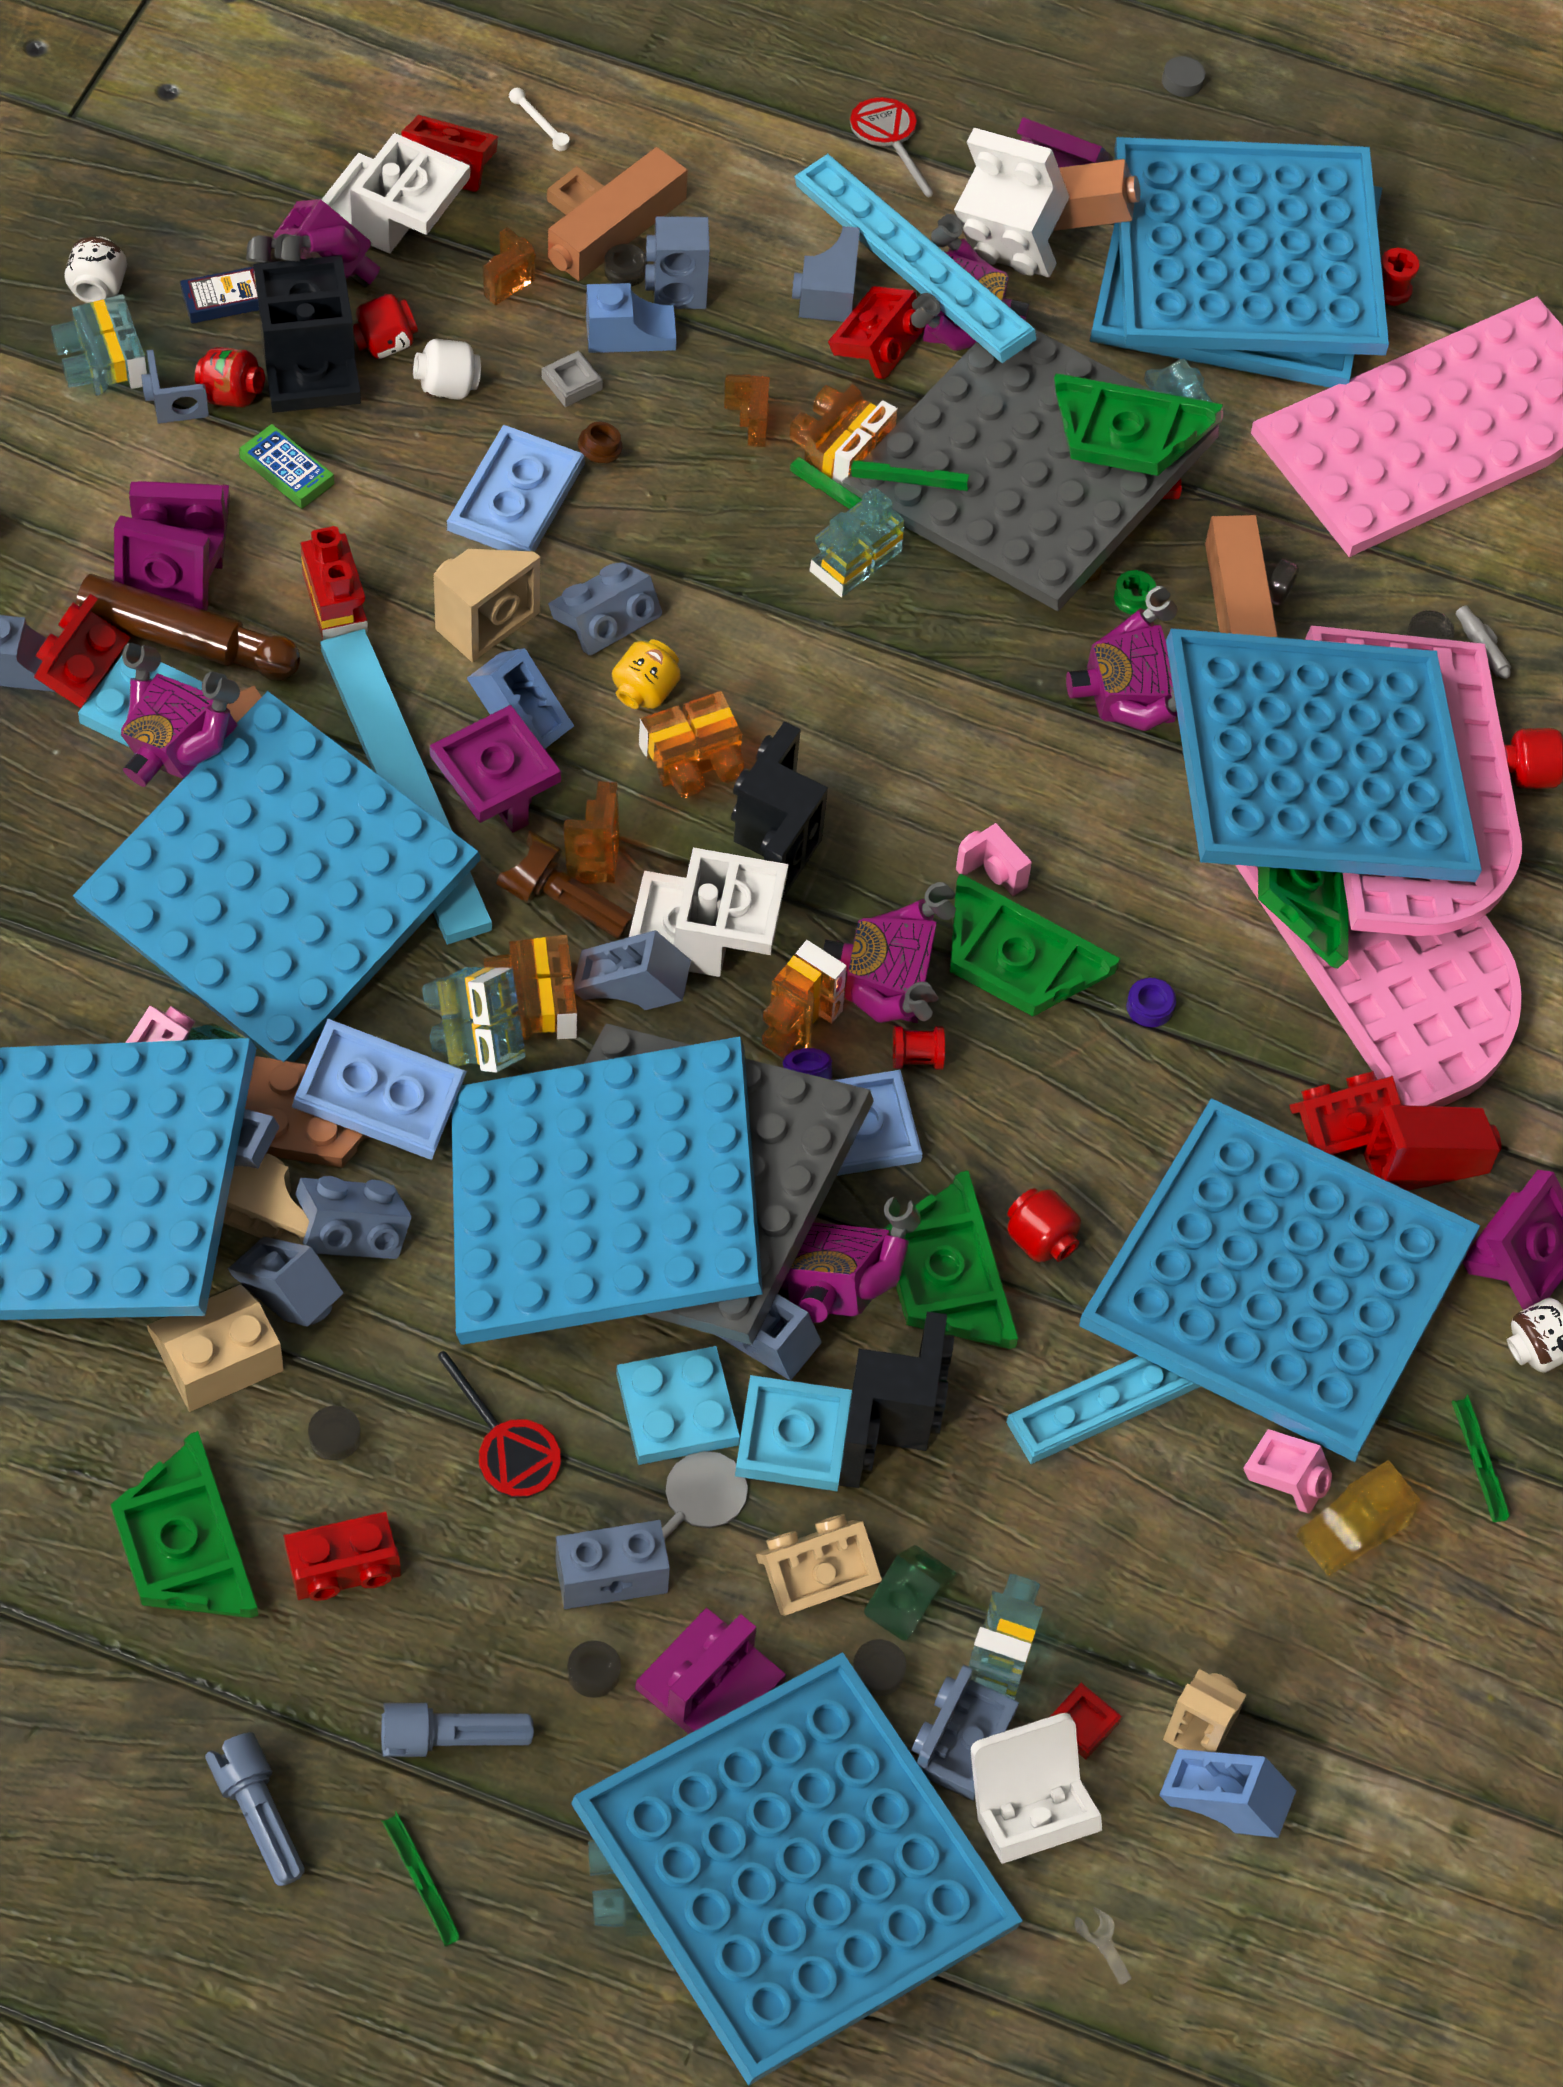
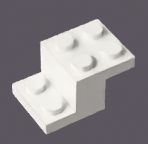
M973 128L967 140V145L976 168L954 209L962 223L963 232L968 243L980 257L991 265L997 262L1011 266L1017 272L1031 276L1035 273L1050 278L1057 263L1048 239L1069 199L1068 191L1052 149Z
M394 133L374 159L358 153L322 198V201L371 241V246L390 254L409 228L425 235L428 234L470 179V166Z
M693 847L686 878L644 871L629 937L656 930L691 959L689 972L717 977L721 975L726 948L771 955L788 874V864Z

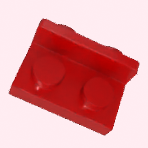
M417 115L402 130L401 136L469 165L470 179L462 189L476 192L481 186L483 166L496 153L499 137L422 115Z
M872 286L829 339L828 343L833 355L867 359L875 377L885 379L925 329V327H915L911 321V315L916 311L912 307V302L917 299L915 291Z
M91 593L81 607L74 602L71 604L58 626L64 629L61 635L56 637L50 633L36 654V657L42 660V663L34 678L79 708H82L131 638L92 612L98 598Z
M1374 1071L1346 1078L1348 1088L1332 1092L1330 1084H1325L1301 1091L1303 1101L1290 1104L1289 1106L1292 1114L1300 1112L1309 1145L1330 1155L1367 1145L1381 1107L1401 1105L1393 1076L1376 1080Z
M386 1511L283 1535L298 1600L306 1598L314 1601L326 1600L339 1594L340 1590L357 1586L377 1588L386 1585L392 1578L401 1576L400 1556L398 1548L394 1544Z

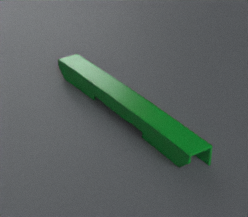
M798 457L790 464V471L815 489L819 488L828 496L850 509L860 519L863 520L870 514L876 518L881 514L891 521L889 516L835 482L801 457Z
M853 460L851 465L852 477L892 481L968 491L969 488L968 479L970 474L941 470L929 472L890 467V464L856 460Z
M1467 1394L1465 1399L1452 1400L1451 1403L1470 1452L1492 1522L1507 1521L1510 1514L1481 1435L1480 1425Z
M395 1811V1816L385 1821L382 1820V1824L402 1859L445 1947L460 1940V1936L397 1811Z

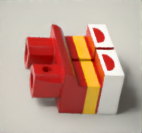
M336 526L313 530L311 532V540L300 542L302 574L322 639H330L361 629H365L367 633L368 623L362 605L366 597L346 533L340 534Z

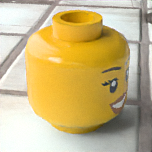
M651 639L649 642L636 641L612 670V679L617 687L616 696L619 700L632 709H638L640 706L647 709L659 707L681 678L680 669L677 665L679 658L675 652L666 644L655 639Z

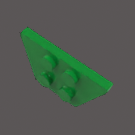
M1056 373L1054 377L1056 398L1070 458L1073 460L1158 476L1218 425L1223 418V404L1059 373Z
M1258 867V900L1331 967L1338 969L1349 959L1348 906L1343 874L1340 872Z
M963 874L958 876L955 888L954 907L956 911L953 916L950 958L951 973L1033 1017L1108 978L1118 970L1119 957Z
M962 1171L954 1177L951 1185L936 1196L930 1194L916 1204L921 1221L913 1232L907 1233L905 1236V1240L909 1241L900 1280L896 1285L906 1325L924 1329L927 1311L947 1314L945 1334L1006 1349L1016 1348L1018 1336L969 1171ZM891 1223L883 1228L889 1230L890 1233L892 1229Z
M199 1431L193 1432L184 1439V1446L164 1464L159 1461L144 1474V1478L139 1485L126 1490L111 1504L112 1514L142 1606L245 1618L259 1616L258 1608Z

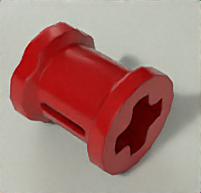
M1392 248L1386 251L1381 258L1384 298L1387 305L1397 306L1401 303H1406L1412 295L1413 286L1410 281L1418 273L1420 263L1418 257L1412 251L1405 248Z
M894 1026L893 1068L902 1069L903 1065H933L935 1070H943L945 1060L944 1027L935 1026L933 1031H904L903 1027Z

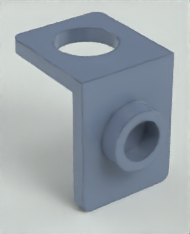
M146 350L149 374L141 375L145 402L154 401L157 423L207 417L209 413L205 385L194 384L160 389L153 350ZM182 397H192L197 400V403L188 409H177L172 406L175 400Z

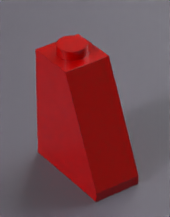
M1388 1105L1380 1109L1364 1153V1158L1371 1174L1406 1191L1489 1174L1498 1153L1501 1151V1138L1497 1127L1494 1124H1489L1483 1108Z

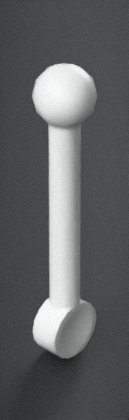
M513 88L509 94L511 102L520 104L553 139L554 149L558 151L567 150L570 141L569 136L566 133H558L526 99L523 89Z

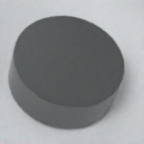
M1184 56L1174 57L1164 67L1162 84L1168 92L1175 96H1194L1202 89L1205 69L1193 58Z

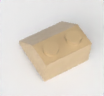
M467 549L455 559L451 558L444 561L433 574L435 630L471 662L477 660L540 613V556L534 551Z
M241 1284L210 1297L205 1316H170L147 1325L148 1331L189 1412L284 1371L281 1344L260 1303Z

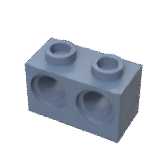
M655 217V235L646 236L647 262H654V264H645V290L654 291V303L673 305L674 309H706L710 253L708 217Z

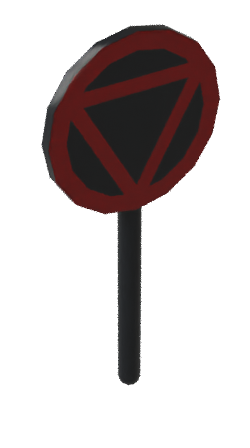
M441 1351L438 1354L439 1360L491 1429L484 1437L479 1450V1469L485 1482L497 1493L511 1498H530L544 1492L555 1481L561 1466L560 1448L554 1435L543 1425L528 1419H513L499 1424L445 1351Z

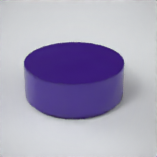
M1144 978L1135 982L1130 988L1126 1009L1131 1019L1139 1025L1159 1027L1171 1019L1176 1005V995L1172 987L1165 981L1157 978Z
M815 1048L798 1049L789 1053L783 1059V1068L829 1080L832 1079V1059L829 1054Z

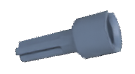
M383 1703L384 1713L382 1714L381 1721L382 1757H427V1752L432 1751L433 1746L529 1745L532 1743L534 1724L529 1714L433 1713V1708H428L427 1703Z
M251 1732L225 1740L222 1747L225 1754L221 1755L212 1750L208 1751L205 1755V1759L220 1792L225 1798L237 1800L275 1884L284 1886L293 1883L302 1877L304 1866L266 1786L270 1781L269 1778L272 1775V1770L255 1734Z

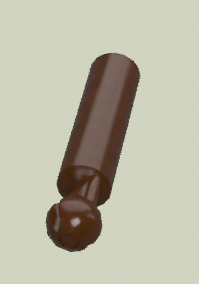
M92 573L83 580L77 594L76 604L80 607L90 593L97 597L98 600L92 612L124 633L225 666H230L234 663L258 671L262 676L271 681H282L290 678L300 665L299 649L292 640L285 636H267L244 628L243 623Z

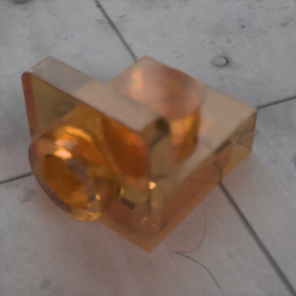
M508 227L499 232L500 254L491 258L483 266L484 296L495 306L535 281L536 254L534 248L527 239L517 236Z
M728 374L725 376L724 408L741 410L740 427L748 428V446L765 447L770 377Z

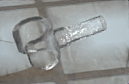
M1093 1907L1096 1914L1100 1917L1098 1930L1094 1933H1089L1088 1927L1079 1917L1075 1918V1929L1081 1937L1097 1945L1119 1984L1122 1985L1131 1980L1132 1977L1111 1939L1114 1934V1922L1108 1914Z

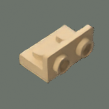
M840 1514L815 1523L817 1532L798 1538L796 1531H791L766 1540L769 1549L756 1553L759 1564L765 1565L780 1615L786 1616L882 1582L863 1521H846L845 1514Z

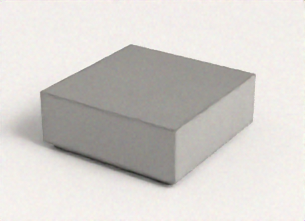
M580 351L574 352L542 368L543 381L564 407L602 390L603 379Z

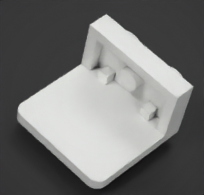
M1057 1714L976 1741L971 1746L978 1822L1001 1864L1102 1831L1101 1814L1080 1780L1076 1724L1070 1714Z

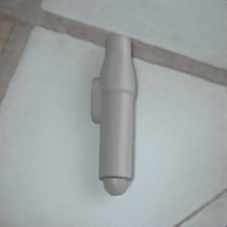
M1467 605L1460 607L1455 615L1461 622L1468 639L1474 643L1485 644L1489 667L1496 677L1503 679L1510 677L1511 665L1496 645L1497 637L1493 630L1487 624H1483Z

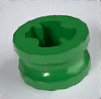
M1131 570L1122 573L1116 582L1114 593L1115 605L1121 611L1131 615L1140 608L1148 609L1145 600L1148 592L1156 587L1155 580L1143 571ZM1129 588H1137L1141 596L1132 595V591Z

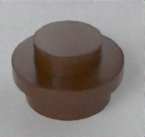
M593 422L580 433L578 439V448L581 453L596 463H610L617 460L623 448L620 432L613 425L606 422Z

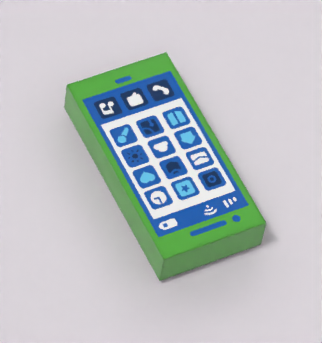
M273 424L239 448V455L242 461L301 509L334 485V474Z

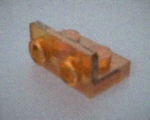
M598 781L596 800H587L586 820L567 819L564 822L567 874L585 884L615 883L620 843L617 782Z

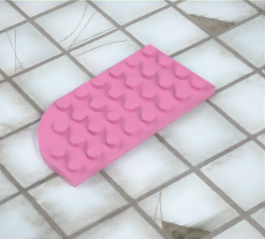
M1534 297L1351 378L1347 385H1335L1253 422L1251 434L1345 553L1351 557L1541 470L1555 462L1563 454V326L1538 297Z
M1311 625L1306 635V640L1437 651L1482 869L1476 882L1342 873L1351 930L1412 936H1435L1456 931L1478 921L1500 902L1515 877L1522 855V837L1485 644Z
M1235 865L1258 899V866ZM1261 903L1370 1069L1374 1071L1376 1078L1381 1079L1393 1076L1401 1105L1443 1107L1480 1088L1500 1066L1510 1048L1518 1027L1521 1012V985L1517 966L1510 949L1486 915L1478 921L1453 932L1435 936H1412L1351 930L1348 912L1349 959L1338 969H1335Z

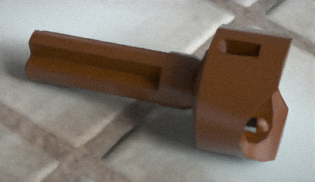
M529 830L527 838L528 855L517 866L508 871L501 872L496 884L527 904L536 895H540L544 891L552 899L616 939H619L625 932L633 915L565 872L557 870L559 865L557 861L562 850Z

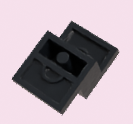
M342 255L300 259V261L287 260L253 264L260 314L262 347L272 413L361 404V392L355 362L353 320Z
M785 721L774 737L767 735L764 738L757 752V761L752 769L745 768L737 778L733 789V794L737 795V803L731 815V820L735 822V843L764 856V860L788 864L783 898L822 841L828 787L797 773L801 729Z
M927 1311L918 1357L859 1348L839 1486L859 1488L862 1470L872 1471L877 1444L926 1451L930 1433L940 1434L948 1391V1370L951 1364L955 1336L945 1334L947 1314Z

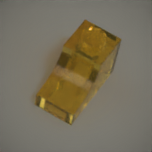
M1387 1460L1349 1484L1335 1502L1314 1519L1300 1527L1297 1537L1326 1575L1330 1576L1409 1526L1421 1500L1392 1463Z

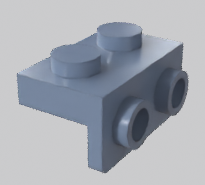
M624 562L607 565L596 577L583 584H575L566 588L560 597L548 603L553 619L577 632L582 650L588 655L597 653L662 615L651 576Z
M323 1176L320 1179L300 1178L295 1195L309 1220L303 1245L312 1247L316 1254L387 1259L399 1257L412 1216L394 1185L381 1180H369L366 1183L343 1181L333 1176Z
M963 1665L956 1680L949 1676L946 1677L934 1703V1706L941 1708V1711L934 1725L926 1721L923 1723L913 1744L912 1751L919 1754L917 1764L928 1780L973 1801L975 1789L971 1746L980 1739L1007 1731L1017 1712L1019 1702L971 1680L973 1669Z

